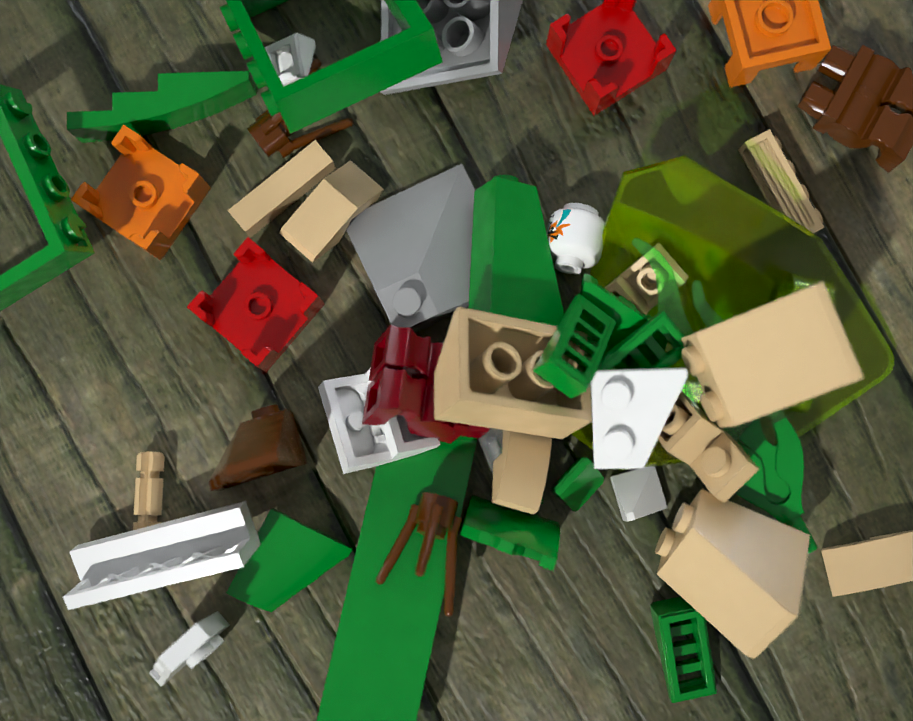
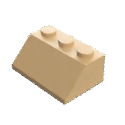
M458 307L454 311L434 373V419L564 439L592 422L590 385L586 392L571 399L533 371L557 326ZM574 330L587 340V335L584 332ZM569 340L568 345L582 355L585 354V351ZM563 354L562 358L577 368L578 364Z

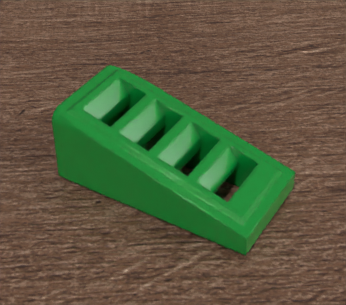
M576 295L533 371L571 399L586 392L596 374L616 321L582 295ZM581 313L598 325V330L580 318ZM575 326L592 338L591 343L574 331ZM569 340L585 351V354L582 355L568 345ZM563 354L577 363V368L562 358Z
M661 310L602 356L597 370H607L612 367L615 369H629L622 361L627 355L631 357L640 369L670 368L682 358V349L685 347L681 338L685 336L666 312ZM657 329L673 347L667 353L651 335ZM642 342L658 359L653 364H650L637 349V346Z
M681 596L652 602L650 604L652 621L671 703L717 694L706 619ZM691 633L693 635V639L672 643V637ZM697 653V658L675 662V657ZM695 671L701 672L702 677L678 682L677 675Z

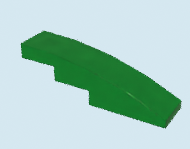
M249 70L158 73V91L112 93V110L67 112V130L81 143L113 140L123 125L140 136L167 131L216 115L257 95V86Z

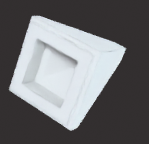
M295 33L264 47L283 86L309 75L316 48L314 39Z
M654 464L610 476L623 521L629 522L668 508Z

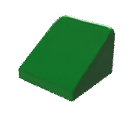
M579 457L551 487V492L567 507L576 512L603 484L604 477L598 469H594L592 461L587 457Z

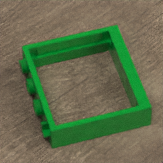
M226 0L227 4L219 7L231 32L240 29L239 32L232 35L244 60L251 57L254 58V60L246 63L258 89L265 86L269 89L260 94L270 115L273 116L280 112L290 134L443 62L434 28L417 1L384 0L402 32L283 86L250 18L288 0Z
M1 84L0 137L49 245L0 275V311L95 253L84 230L87 227L82 219L78 217L69 197L70 190L68 184L60 176L50 155L51 147L47 139L41 134L32 115V105L27 103L22 90Z

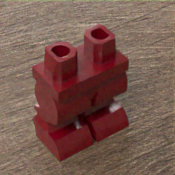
M390 325L374 343L369 381L371 382L367 388L362 424L386 425L391 418L401 415L405 417L409 433L423 437L438 438V441L450 444L459 436L481 438L489 432L490 428L434 419V373L444 343H431V337H419L412 328Z

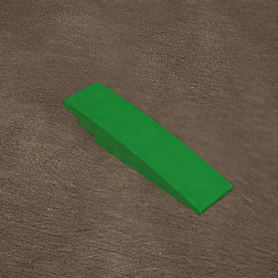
M459 436L451 444L440 441V445L437 448L376 466L317 721L417 720L445 591L447 532L444 540L435 539L425 574L422 577H418L415 574L418 556L424 539V535L416 532L418 524L385 582L381 585L377 584L376 577L408 519L411 505H419L422 493L439 494L457 501L459 504L455 516L461 517L477 438Z

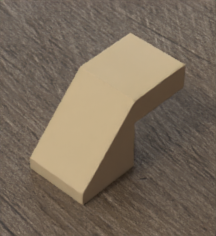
M350 160L319 183L282 226L279 234L313 263L340 242L351 220L375 203L380 197L383 188Z

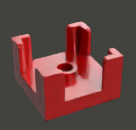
M603 0V4L569 24L571 19L569 13L550 24L546 46L594 116L666 71L677 51L665 33L660 35L657 43H655L633 11L637 0Z
M247 237L233 254L240 262L211 295L203 290L200 291L187 308L239 349L240 353L256 367L267 372L325 304L315 292L303 282L300 283L276 263L265 250Z

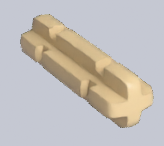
M143 451L137 455L136 471H140V478H136L134 515H138V521L133 522V530L161 523L157 522V516L162 515L164 478H159L160 471L164 472L165 456L161 452Z

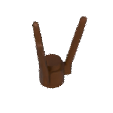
M320 59L312 61L309 75L316 72L321 66ZM267 109L247 129L268 157L279 151L283 158H285L294 150L308 145L314 140H320L352 126L353 120L346 118L290 141L288 137L293 133L290 134L281 113L279 112L271 116Z
M422 493L419 505H411L408 519L376 577L377 584L381 585L385 582L417 524L416 532L424 535V539L418 556L415 574L418 577H422L425 574L435 539L444 540L447 532L444 614L448 617L452 616L454 612L457 541L462 518L455 516L459 504L457 501L439 494Z

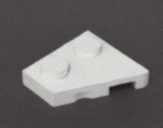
M687 367L607 369L596 371L591 382L594 469L644 468L688 377Z
M218 611L197 622L159 656L149 674L162 687L186 664L191 669L194 668L225 642L219 634L230 624Z

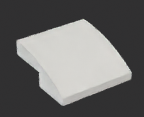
M370 369L365 374L324 380L318 387L343 474L404 459L437 448L440 445L438 438L423 437L409 433L405 417L401 415L391 418L386 425L362 424L367 388L371 382L369 381Z

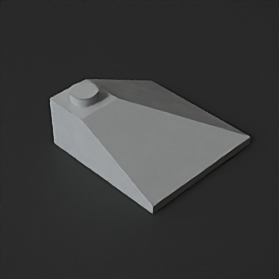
M384 0L381 1V41L402 32ZM416 0L434 28L443 62L380 93L387 95L502 74L522 0Z
M463 164L457 165L368 207L353 218L346 229L391 325L402 328L409 327L416 333L452 316L458 307L469 308L475 189Z

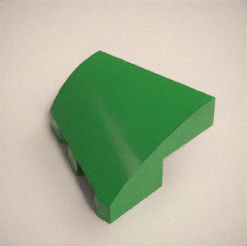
M471 496L461 528V536L491 546L510 555L524 556L540 561L539 566L554 571L560 544L559 522L495 504L481 497Z
M271 508L257 533L261 545L245 565L239 567L226 594L254 607L273 612L332 567L347 558L353 548L318 529L314 530L292 517Z

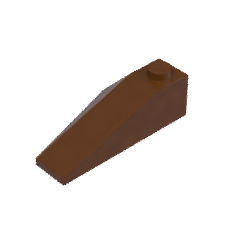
M278 404L252 411L253 419L240 423L208 482L210 490L222 491L308 464L293 412L287 409L279 411Z

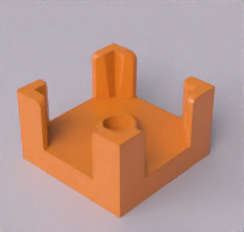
M711 0L708 5L714 25L718 24L723 16L733 53L725 65L729 87L752 82L760 70L795 62L798 63L793 68L794 73L814 69L831 50L818 0Z
M123 125L112 140V145L121 153L117 161L96 190L86 182H83L71 198V201L161 261L211 190V187L199 173L183 163L178 165L152 148L138 133Z

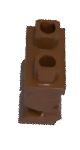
M832 45L831 50L823 58L817 71L837 81L834 89L831 90L813 80L797 106L817 119L812 129L822 134L827 132L830 137L850 149L867 148L873 145L880 148V152L875 160L880 167L889 173L906 159L913 146V72L909 67L898 68L892 60L874 54L875 50L865 45H862L856 53ZM891 108L899 110L900 114L892 111Z

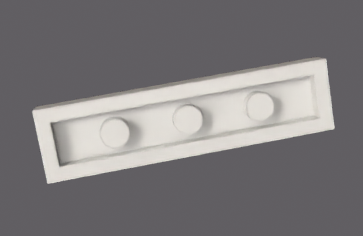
M246 501L77 545L70 551V555L81 582L63 597L68 610L243 567L261 545Z

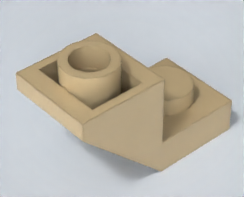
M680 391L658 440L668 453L690 465L712 495L725 503L759 468L733 437L723 428H718L715 421L712 422L699 406Z

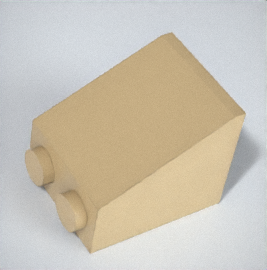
M824 282L786 295L681 338L685 347L682 349L684 364L691 375L697 376L704 392L701 395L702 407L707 417L712 422L716 421L718 428L734 427L864 378Z
M701 489L690 505L685 503L681 505L676 514L672 530L666 527L662 531L655 550L656 554L661 555L657 575L744 655L755 659L799 616L810 535L729 500L724 503L714 497L712 493Z

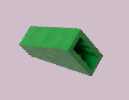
M512 175L494 176L490 181L474 190L468 309L558 327L564 316L537 187L521 183L517 177Z

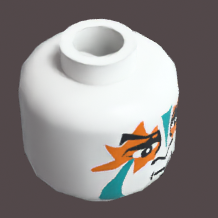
M568 203L562 209H558L551 214L546 233L552 261L555 262L557 270L568 274H579L583 268H590L598 264L603 250L607 226L604 220L598 216L599 213L595 208L582 203Z

